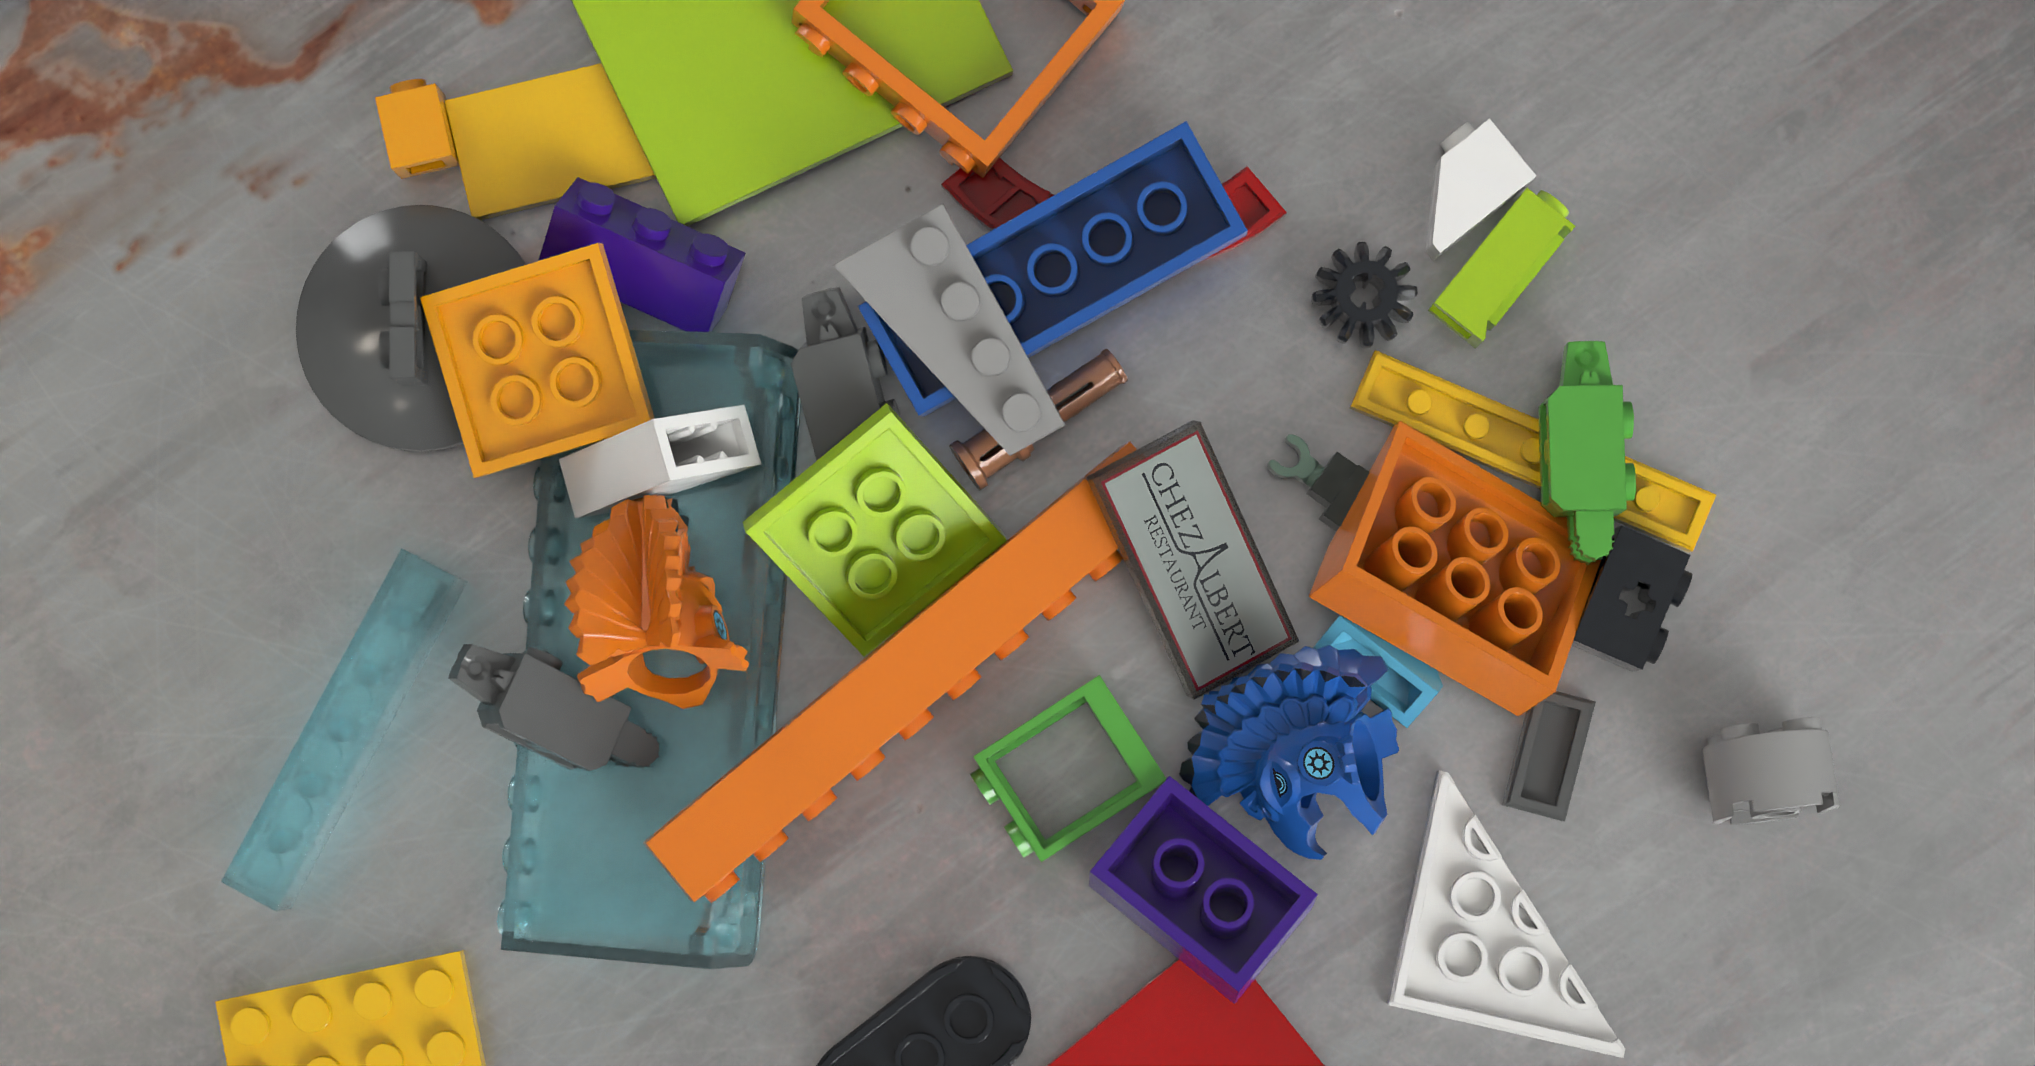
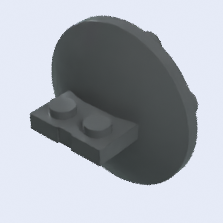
M433 205L401 206L372 214L356 222L335 238L322 252L313 265L300 295L296 316V341L300 362L310 387L321 404L333 417L351 431L374 443L393 449L417 452L438 451L462 445L463 440L420 297L524 266L526 263L513 246L492 227L475 217L451 208Z

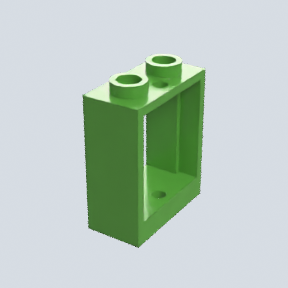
M1100 675L973 756L980 768L970 774L989 805L1001 799L1014 819L1005 825L1004 828L1023 858L1035 852L1041 862L1151 792L1167 779ZM1086 703L1136 781L1045 839L995 761Z

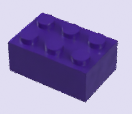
M1171 776L1164 781L1089 873V887L1234 1004L1312 910L1318 896L1316 892Z

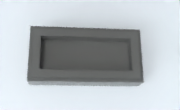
M1556 691L1526 711L1502 803L1503 806L1565 822L1596 701Z

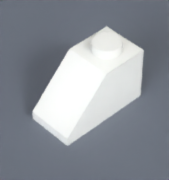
M1490 118L1476 130L1469 121L1466 122L1440 144L1446 153L1434 167L1426 253L1432 261H1435L1524 190L1536 177V174Z

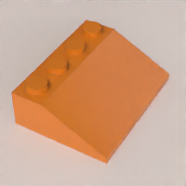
M1399 421L1394 425L1344 521L1331 540L1309 597L1519 717L1556 692L1601 560L1591 562L1588 566L1586 563L1578 560L1574 561V556L1570 555L1571 549L1568 548L1571 542L1568 541L1566 517H1553L1541 505V502Z

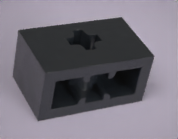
M1621 525L1614 528V535L1611 536L1614 542L1612 543L1613 549L1609 550L1610 555L1603 556V559H1601L1572 646L1633 672L1643 670L1646 661L1655 664L1658 660L1669 630L1661 627L1670 604L1679 607L1683 601L1693 574L1685 570L1691 556L1690 554ZM1638 587L1640 588L1638 600L1646 604L1645 610L1634 612L1627 616L1625 613L1628 604L1619 599L1620 593H1625Z

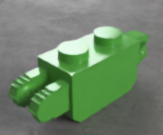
M1603 341L1568 342L1564 346L1559 387L1538 407L1541 505L1553 517H1567L1568 541L1571 542V545L1568 547L1571 549L1570 555L1574 556V561L1578 560L1586 563L1587 566L1591 562L1603 559V556L1610 555L1609 550L1613 549L1612 543L1614 542L1611 539V536L1614 535V516L1627 510V501H1633L1636 493L1635 467L1633 463H1625L1624 439H1631L1633 436V405L1631 401H1623V385H1613L1606 344Z

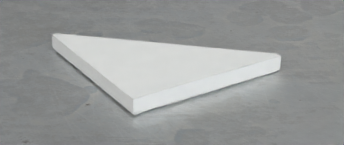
M1437 771L1387 1004L1624 1058L1625 1047L1614 1034L1577 972L1568 962L1536 908L1516 881L1495 844L1454 784V780L1448 772Z

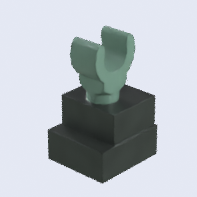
M1289 434L1285 438V443L1297 451L1299 455L1297 465L1286 468L1281 466L1279 462L1270 460L1267 467L1279 478H1295L1299 482L1308 485L1310 489L1306 494L1326 507L1319 520L1337 531L1370 472L1362 466L1354 464L1339 452H1336L1327 465L1323 467L1316 459L1310 456L1309 448L1302 438Z

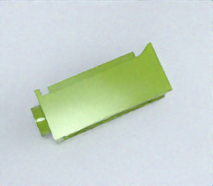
M1526 188L1428 311L1476 349L1485 340L1486 329L1490 331L1496 326L1565 240L1564 238L1575 228V225L1566 219L1569 214L1568 209L1551 194L1540 190L1536 195Z

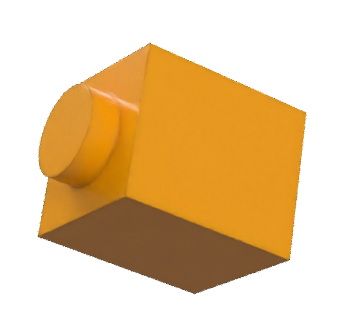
M425 79L401 81L389 87L391 94L375 97L390 167L401 179L459 166L444 101L446 97L435 83L427 85Z

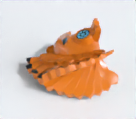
M657 494L643 495L641 498L626 499L613 506L610 518L594 526L592 537L580 543L582 552L569 560L575 570V574L565 581L571 594L564 605L574 613L568 629L576 638H580L576 655L588 665H591L578 673L577 678L581 683L583 693L593 696L597 702H601L626 688H630L682 709L700 706L706 701L717 678L718 669L746 671L750 664L744 659L748 651L741 645H736L730 641L728 628L722 615V606L715 598L713 578L704 573L696 572L695 566L689 567L690 543L687 533L689 518L685 515H679L677 499H666V496ZM658 649L685 651L695 655L700 664L706 663L707 666L703 671L689 677L666 678L652 673L646 667L643 653Z

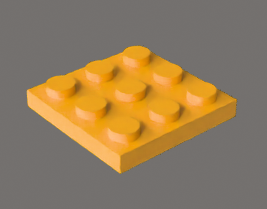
M602 243L592 244L420 297L474 478L483 477L600 442L655 419Z

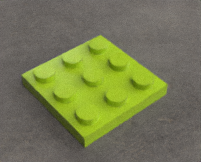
M888 403L742 522L745 532L863 657L878 647L1007 541L999 526Z

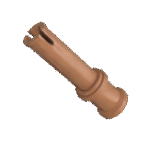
M1104 349L1100 355L1064 379L1056 382L1047 389V392L1054 405H1056L1088 383L1085 388L1056 407L1063 421L1066 422L1118 385L1127 382L1128 378L1113 354L1108 349ZM983 429L964 443L956 440L949 447L972 483L981 491L988 486L987 478L1017 458L1025 461L1031 457L1030 453L1034 451L1033 445L1031 444L1010 456L1000 445L997 446V441Z

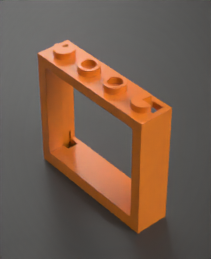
M800 0L793 8L792 24L798 28L795 34L809 45L808 49L820 57H823L828 52L846 67L843 75L859 91L867 96H872L876 91L894 106L891 114L902 126L915 135H920L924 130L942 145L939 153L950 165L955 163L967 174L972 169L983 178L1119 14L1126 0H1068L1087 17L986 140L982 139L827 13L823 8L830 0Z

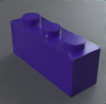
M577 177L554 206L538 261L592 244L602 243L620 302L706 340L727 310L746 253L727 245L724 240L715 235L703 234L674 221L660 210L646 208L621 197L605 185L588 182Z

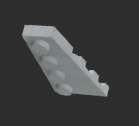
M944 204L939 205L833 265L1010 456L1066 426Z

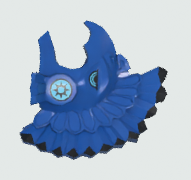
M1331 645L1319 649L1305 646L1294 655L1280 653L1270 663L1257 665L1248 675L1233 678L1229 685H1222L1220 691H1209V694H1204L1201 703L1203 708L1194 718L1203 730L1187 742L1188 750L1193 756L1182 762L1179 772L1180 777L1191 785L1189 792L1207 806L1221 796L1229 797L1240 792L1243 797L1240 805L1248 815L1260 821L1265 817L1274 834L1288 849L1308 859L1322 860L1327 854L1318 845L1315 838L1317 824L1324 816L1316 801L1317 793L1335 795L1341 799L1351 814L1374 835L1388 815L1384 798L1382 759L1398 753L1399 747L1396 740L1397 728L1392 721V713L1389 708L1371 718L1361 712V710L1371 699V685L1389 670L1381 656H1363L1356 649L1338 650Z

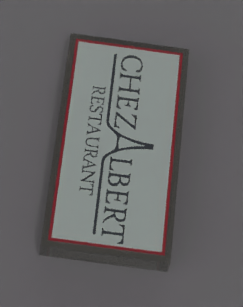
M1192 420L1086 477L1187 697L1195 700L1299 642L1201 422Z

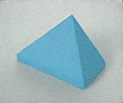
M1341 615L1337 617L1313 646L1314 649H1319L1331 645L1338 650L1356 649L1363 656H1381L1389 670L1371 685L1370 700L1383 710L1389 708L1392 717L1406 728L1410 726L1443 687L1436 669Z

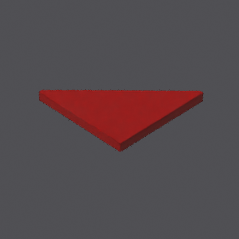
M1177 959L1046 1066L1325 1065L1256 980L1251 983L1234 1004L1181 960Z

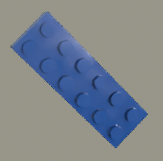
M1187 121L970 242L967 244V247L1028 358L1242 239L1247 236L1248 230ZM867 302L858 306L918 416L925 417L957 399Z

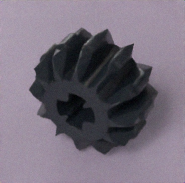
M1358 242L1354 251L1355 263L1351 261L1343 250L1337 249L1333 252L1331 258L1338 272L1325 267L1318 269L1315 278L1331 289L1313 292L1311 302L1318 306H1332V309L1325 312L1319 318L1318 323L1322 328H1326L1339 319L1344 324L1337 335L1339 343L1345 344L1351 337L1353 330L1359 329V339L1362 348H1371L1375 338L1374 327L1385 340L1391 341L1397 336L1396 327L1391 319L1401 323H1409L1412 319L1413 312L1397 301L1414 299L1418 294L1417 287L1413 285H1397V281L1408 274L1410 266L1404 262L1398 264L1390 271L1385 266L1392 253L1389 247L1384 246L1377 254L1375 261L1369 260L1367 243ZM1362 281L1363 289L1366 288L1368 283L1377 289L1378 294L1372 301L1373 309H1366V302H1363L1359 308L1351 301L1350 297L1356 290L1355 282Z

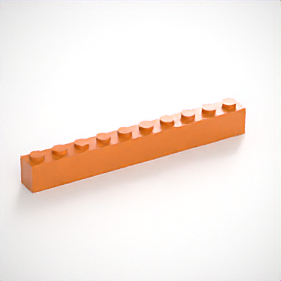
M1131 441L1116 449L643 842L645 847L690 901L696 902L704 895L712 903L740 880L733 871L752 854L759 862L771 855L789 839L782 830L801 813L807 821L815 818L837 799V796L831 790L833 786L849 773H851L856 781L864 777L886 758L879 749L897 733L904 740L917 733L934 718L927 709L945 693L952 700L961 696L982 677L975 669L993 653L1000 661L1006 658L1029 638L1023 630L1027 624L1041 613L1047 621L1054 618L1077 598L1070 589L1082 578L1089 574L1096 582L1124 559L1117 549L1128 540L1101 482L1144 459Z

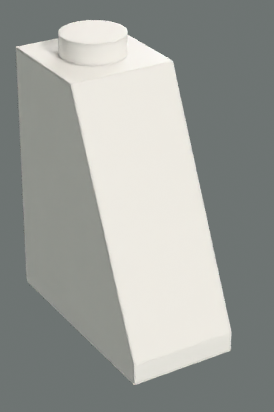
M745 405L652 419L559 459L575 519L611 513L613 506L626 499L633 500L641 498L643 495L655 494L668 496L761 465Z

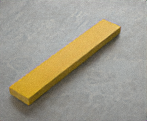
M1374 350L1349 409L1392 427L1399 421H1402L1462 457L1541 490L1539 419ZM1625 456V463H1633L1635 467L1636 493L1633 501H1627V510L1614 516V521L1688 553L1693 552L1716 494Z

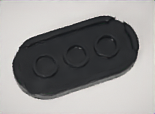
M977 956L952 958L929 970L841 1039L824 1054L816 1066H1011L1021 1055L1029 1036L1031 1027L1029 1001L1018 979L1002 965Z

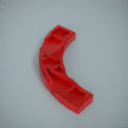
M1001 158L997 160L983 178L972 169L967 174L959 168L941 184V187L963 210L990 231L1054 196L1050 191L1023 177ZM1248 166L1222 183L1248 230L1247 236L1204 260L1230 251L1249 241L1287 214Z

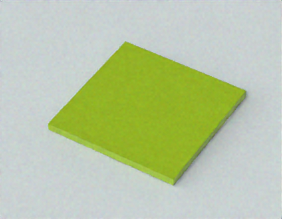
M571 0L677 222L690 226L903 127L891 114V110L894 108L891 103L876 91L872 96H867L859 91L843 75V71L846 69L843 64L828 52L823 57L814 54L808 49L809 45L795 34L798 28L792 24L793 8L800 0ZM830 0L823 8L943 107L1013 75V69L979 0Z

